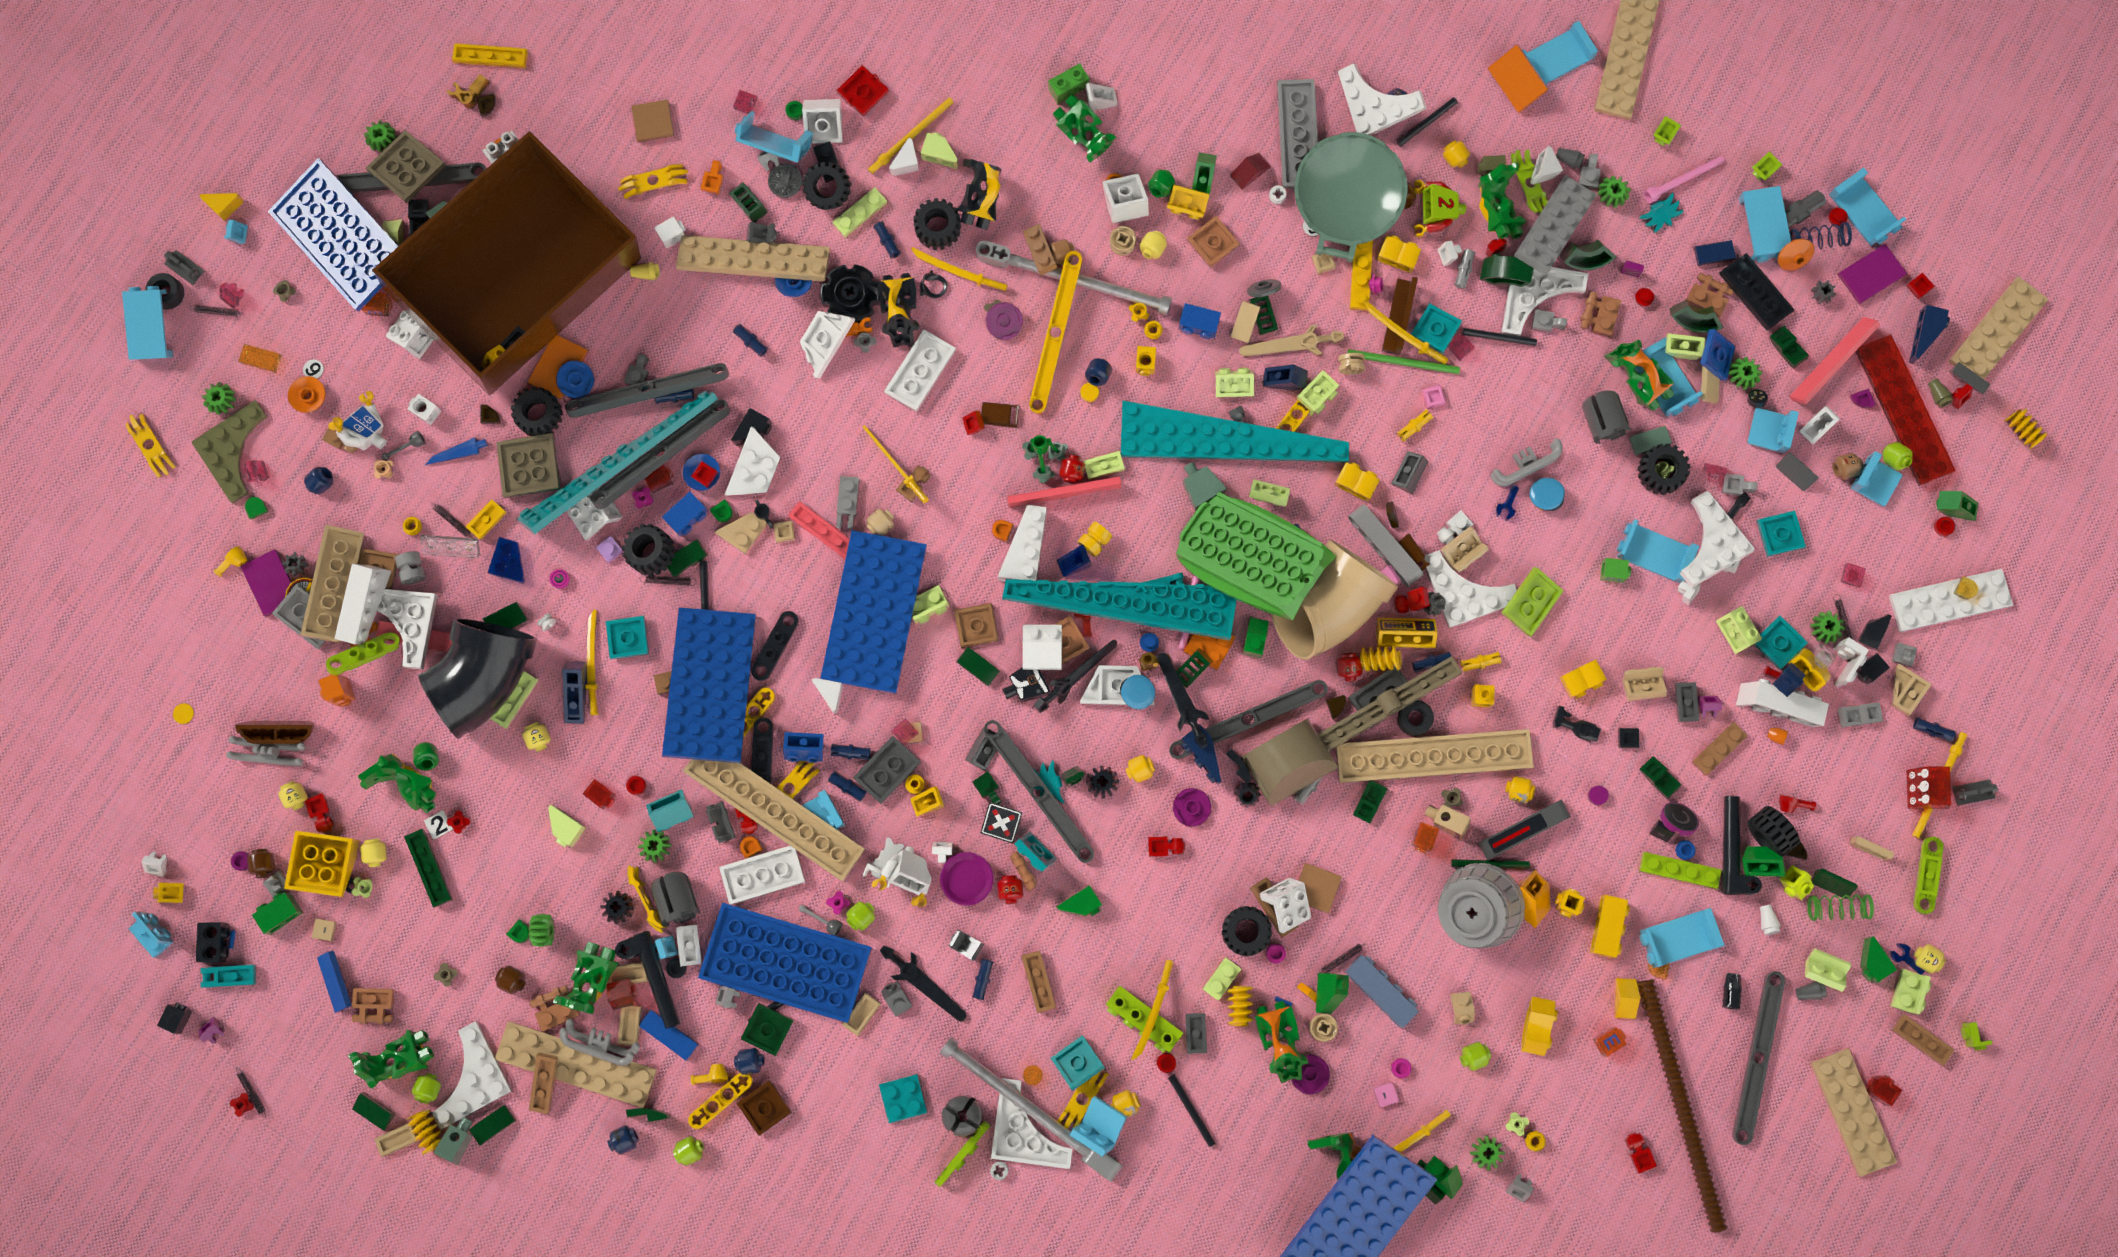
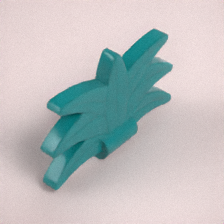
M1671 193L1665 201L1658 200L1650 206L1651 210L1647 214L1639 217V219H1651L1645 226L1651 227L1656 225L1653 233L1661 229L1664 223L1672 226L1671 219L1684 212L1683 210L1676 211L1680 201L1670 205L1674 193Z
M1054 760L1051 761L1048 772L1045 764L1042 763L1040 774L1035 769L1034 771L1051 794L1064 804L1060 794V788L1062 787L1061 778L1055 773ZM1042 786L1034 788L1035 790H1040V797L1044 795L1045 791Z

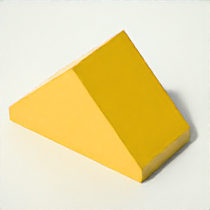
M238 193L200 194V198L224 221L243 204L244 200Z
M937 786L910 798L916 817L945 807Z
M1616 978L1615 1018L1636 1019L1640 1003L1636 979Z

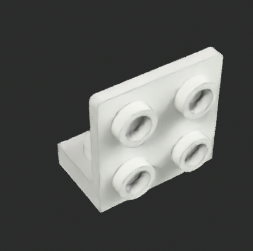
M405 311L401 312L400 317L386 334L388 339L402 346L418 359L422 357L434 341Z
M602 486L567 510V513L585 540H589L606 523L617 522L623 517L614 502L604 509L595 508L591 501V495ZM605 497L599 498L596 502H601Z
M1848 637L1836 643L1833 648L1839 657L1845 660L1849 659L1834 684L1836 687L1853 682L1858 674L1856 670L1868 658L1866 654L1869 650Z
M1287 878L1260 893L1262 901L1274 905L1278 928L1281 933H1285L1311 918L1304 882Z

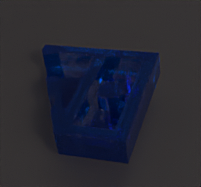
M499 537L487 573L524 584L525 579L519 543Z

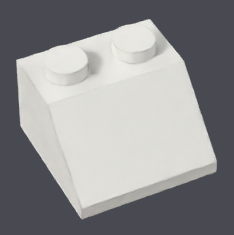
M841 99L804 100L802 107L804 132L806 130L814 132L812 143H826L829 141L831 143H842Z
M1139 174L1102 181L1107 209L1112 223L1149 215L1148 198Z
M1023 625V670H1062V625Z

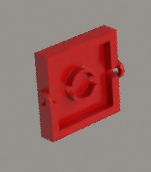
M861 65L837 89V93L850 107H853L864 117L889 92V89L879 81L880 79L875 73L872 74Z

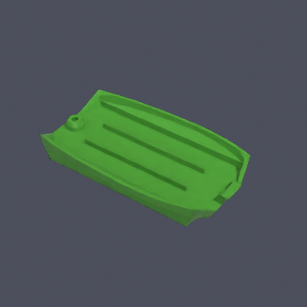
M1218 492L1215 497L1198 507L1180 533L1179 547L1176 552L1177 560L1191 574L1210 587L1254 608L1290 620L1294 619L1304 598L1314 586L1321 573L1337 557L1323 543L1317 541L1290 522L1259 506L1229 497L1221 492Z

